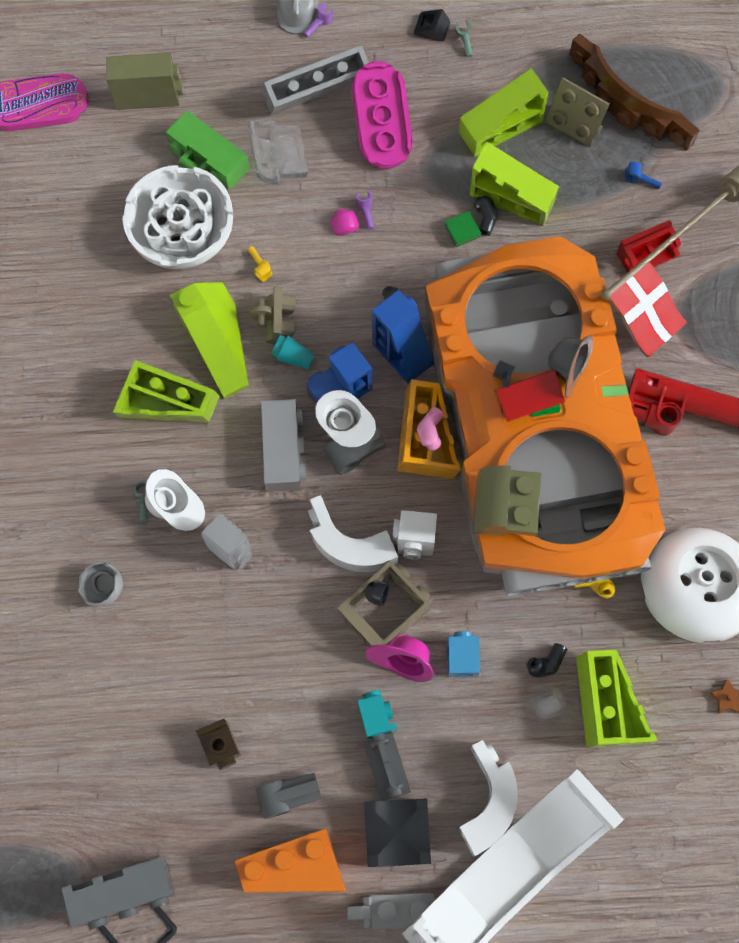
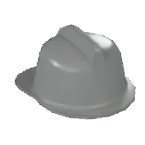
M278 0L276 15L280 27L288 33H304L317 18L319 0Z

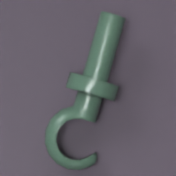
M139 482L135 485L133 491L135 496L139 498L136 500V507L140 508V523L145 524L148 522L145 493H138V489L146 486V482Z

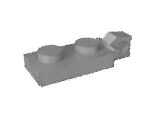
M434 893L371 895V897H363V906H347V920L364 919V928H408L434 902Z

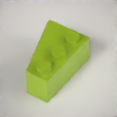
M486 141L473 166L469 196L474 198L484 195L489 196L493 199L496 207L543 226L556 200L559 186Z

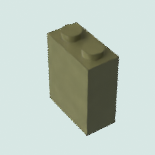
M171 53L106 57V81L116 110L179 106V95H183L182 79H179L178 63L173 64Z

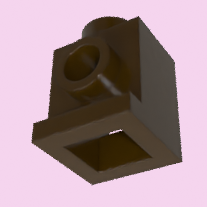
M225 719L196 730L209 765L212 768L218 766L219 770H223L236 764L235 758L241 756L230 726ZM217 740H223L224 747L220 751H215L213 748V744Z

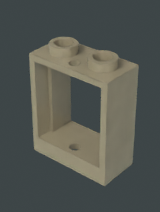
M391 561L387 562L337 608L340 617L368 647L388 645L393 638L403 635L431 607V603L428 601L431 597L427 591L420 585L415 587L408 580L410 574L400 564L395 566ZM390 577L418 608L382 639L359 615L355 608L366 599L365 589L370 582H385Z

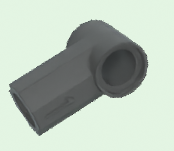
M376 427L373 437L359 447H345L332 441L324 448V451L337 473L342 475L356 468L361 460L385 448L386 444Z
M315 773L296 777L285 782L283 780L275 781L256 788L264 819L288 813L292 808L322 799Z

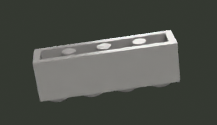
M362 45L268 80L263 83L261 92L270 114L273 115L351 85L357 72L369 62Z

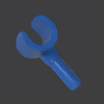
M629 163V167H626L625 178L629 183L641 181L658 189L661 187V182L641 173L642 165L640 163Z

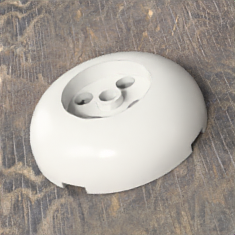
M172 165L152 171L134 185L125 200L126 206L122 219L130 244L144 259L160 267L186 269L205 263L222 249L231 233L233 208L226 188L215 176L197 167L190 169ZM165 217L167 221L163 225H158V219ZM175 236L181 237L178 241H172Z
M686 528L662 538L649 555L651 569L641 573V582L645 594L644 600L654 618L671 633L680 638L698 643L718 640L721 642L739 634V543L726 534L707 528ZM695 557L701 558L702 564L697 563ZM683 575L689 578L688 586H684L680 576ZM720 577H727L729 583L723 582ZM711 594L714 596L715 602H707L704 600V597Z

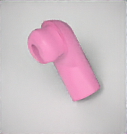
M436 407L430 409L417 427L421 444L430 451L438 449L441 445V440L438 437L435 426L443 418L444 414Z

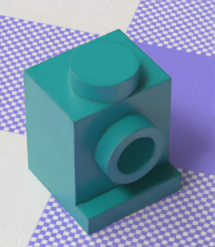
M380 690L362 694L363 699L358 700V706L367 740L372 739L376 735L397 732L396 723L389 724L388 721L394 718L389 700L383 702Z

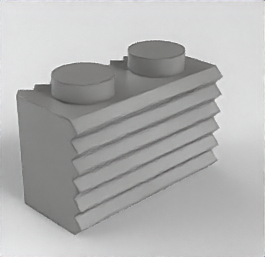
M218 514L201 533L208 549L233 570L238 565L244 566L252 556L251 545L246 533H242V530L238 529L237 525H233L232 521H229L227 517L224 518L223 514Z

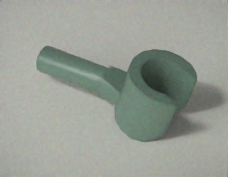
M466 20L468 29L466 32H461L457 22L455 31L462 38L466 57L472 56L469 41L471 23Z

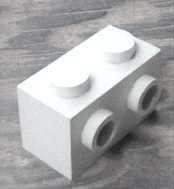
M401 510L400 520L394 519L392 543L398 545V554H403L404 558L414 560L420 559L421 556H433L437 521L436 513Z

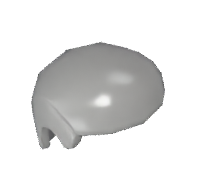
M95 562L85 567L79 576L78 593L88 605L105 607L115 602L122 593L123 578L121 573L109 562Z

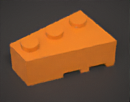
M326 828L234 860L244 892L347 891Z

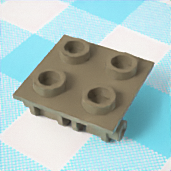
M562 78L545 122L586 146L591 147L595 136H598L603 126L600 124L609 103L569 80Z

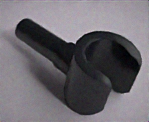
M500 360L493 377L502 380L503 386L507 388L510 386V376L515 366Z

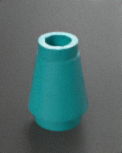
M280 335L271 353L272 356L277 358L276 361L307 370L315 354L311 353L289 335L287 338Z

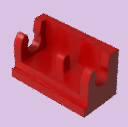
M670 220L620 242L616 254L627 273L675 233ZM679 237L650 261L653 268L679 257L680 252L677 247L682 245Z
M555 370L510 384L507 388L501 387L494 390L503 418H506L507 422L566 402Z

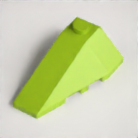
M223 282L193 283L171 294L170 298L174 309L223 398L225 399L249 387L236 306Z

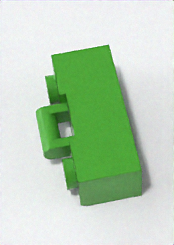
M188 110L166 131L169 149L177 156L182 154L178 161L181 167L203 169L215 176L227 189H231L250 169L246 153Z

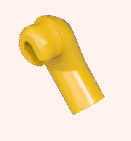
M610 579L574 585V588L590 587L604 599H609L615 594V585Z

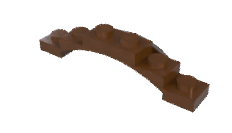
M579 33L572 40L569 55L575 63L584 67L581 77L587 85L596 89L595 96L609 103L607 111L615 116L621 125L627 126L632 131L641 125L647 134L654 136L659 141L668 135L676 145H680L686 151L694 145L700 130L689 122L681 112L658 105L630 88L606 63L600 47L590 42L582 34Z

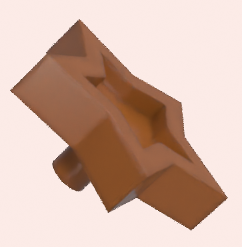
M727 679L721 690L710 692V694L718 702V713L728 709L739 713V690L735 689Z

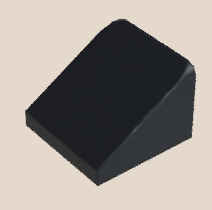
M443 9L422 11L413 33L420 37L444 41L450 26V19Z

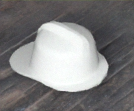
M343 390L331 391L324 394L318 400L315 408L316 418L321 427L339 445L359 447L373 437L376 430L375 420L371 413L351 393Z
M164 469L157 470L149 476L145 487V504L152 515L165 519L170 525L183 531L194 530L202 524L205 517L203 503L177 474Z

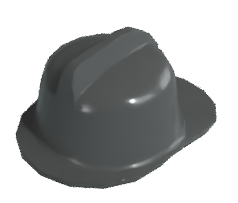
M586 336L584 339L564 338L548 356V364L551 370H555L556 374L566 381V398L570 396L577 379L584 371L593 349L592 336Z

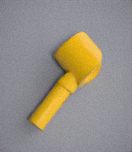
M251 246L248 248V251L258 265L253 272L260 281L265 282L273 274L270 264L266 260L263 261L255 248Z

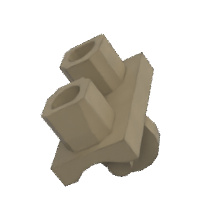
M274 286L273 294L268 295L267 300L259 299L258 306L250 309V317L258 320V327H266V343L274 344L280 335L286 338L289 335L292 338L295 333V322L282 319V313L292 314L294 312L296 297L282 294L283 287Z

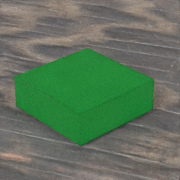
M470 211L445 221L444 226L456 247L481 237V232Z

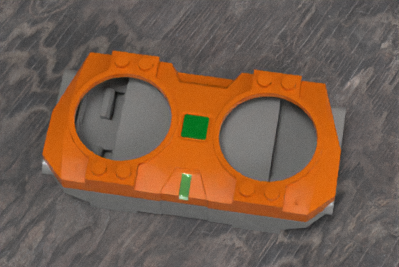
M557 236L504 245L489 254L450 260L438 264L435 267L437 280L425 287L424 303L429 329V342L444 402L452 408L463 459L460 477L462 497L473 548L477 553L482 572L502 575L506 596L512 597L628 576L650 570L649 555L665 532L658 503L661 497L646 440L642 441L637 418L632 410L621 367L622 360L615 337L617 328L610 301L601 298V291L606 289L604 278H600L595 256L565 238ZM586 336H592L593 349L590 359L568 398L565 397L566 381L557 375L566 402L508 422L506 418H503L494 390L504 386L502 380L493 377L500 360L515 366L510 376V384L551 371L548 364V356L564 338L584 339ZM490 466H511V470L541 473L538 533L536 536L505 533L504 536L473 533L477 473L480 469Z

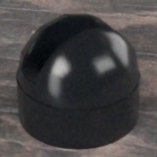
M382 581L370 582L365 589L366 599L374 605L384 606L388 597L389 583Z

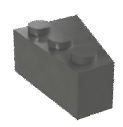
M158 857L105 876L101 875L76 886L69 885L61 888L70 926L77 927L88 924L89 930L107 925V918L119 914L120 920L139 914L137 908L149 904L151 909L169 903L168 897L176 895L166 857Z

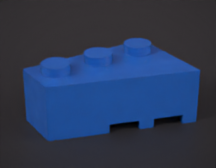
M400 290L396 291L372 310V345L409 384L411 379H416L434 363L416 302L409 295L405 297Z

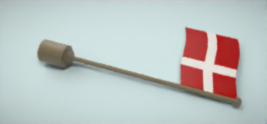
M739 165L719 181L718 191L720 195L613 286L608 290L603 289L601 291V298L610 301L621 316L635 345L646 357H650L687 323L676 309L663 280L650 261L723 199L728 202L739 201Z

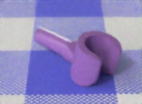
M326 3L318 6L317 18L304 32L306 37H309L321 24L328 25L332 22L333 9L325 13Z
M367 190L368 198L360 199L357 192V207L363 211L367 230L374 229L370 213L372 193L370 190Z

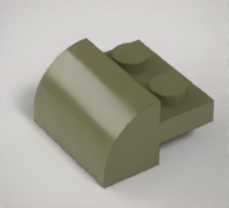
M490 466L480 469L477 473L473 533L504 536L505 533L536 536L538 533L541 473L511 470V466Z

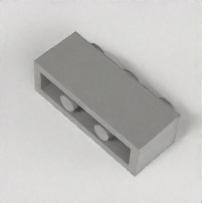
M296 399L261 401L264 484L266 491L301 490V480H306L305 463H300L299 454L305 453L304 436H299L298 426H303V410L297 409Z

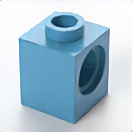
M468 631L454 632V636H448V677L479 676V636H472V632Z

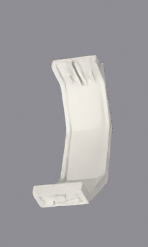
M578 769L573 771L453 881L402 935L409 943H488L552 878L606 832L615 829L624 819Z

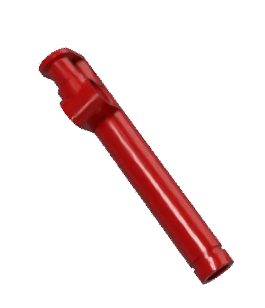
M640 368L635 369L627 395H629L632 410L637 421L644 422V426L652 428L655 433L663 436L670 435L681 421L683 412L739 428V398ZM660 415L669 416L672 419V423L664 422Z

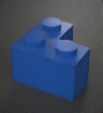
M352 342L347 346L341 345L337 347L329 357L330 368L324 372H316L309 378V382L306 383L307 392L316 405L324 394L336 390L349 392L359 399L373 389V369Z

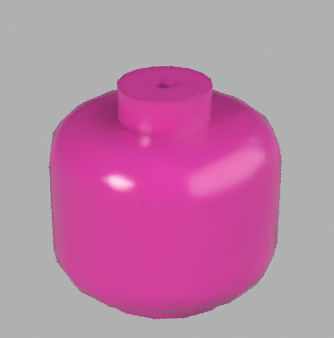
M339 209L335 211L336 215L330 219L332 229L338 236L355 232L359 228L358 219L352 210Z

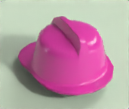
M398 635L388 645H373L365 651L366 657L371 662L394 671L408 680L426 682L430 681L434 676L433 669L429 664V648L422 641L411 636Z

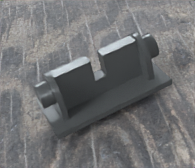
M393 732L386 735H376L370 740L363 741L381 801L411 793Z

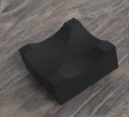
M427 798L364 802L368 867L431 864Z

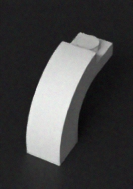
M321 495L310 499L312 509L307 510L313 526L319 525V527L310 530L311 538L318 550L329 561L339 567L356 572L379 571L389 561L394 565L398 564V555L387 530L364 539L347 537L340 533L333 525Z
M483 740L472 745L470 750L487 779L489 785L488 802L479 816L458 828L472 856L485 851L505 834L513 820L518 797L516 777L510 762L498 768L495 763L499 761L496 751L491 744L486 746Z

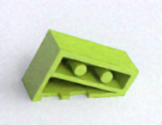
M530 68L481 104L466 112L460 118L459 134L473 155L477 156L481 153L486 141L493 146H497L542 123L549 92L534 70Z
M135 360L113 413L121 419L209 423L220 396L211 388Z
M617 650L586 651L577 656L576 662L586 748L643 746L657 742L655 733L651 732L643 715L645 711L642 705L638 704L631 688L633 685Z

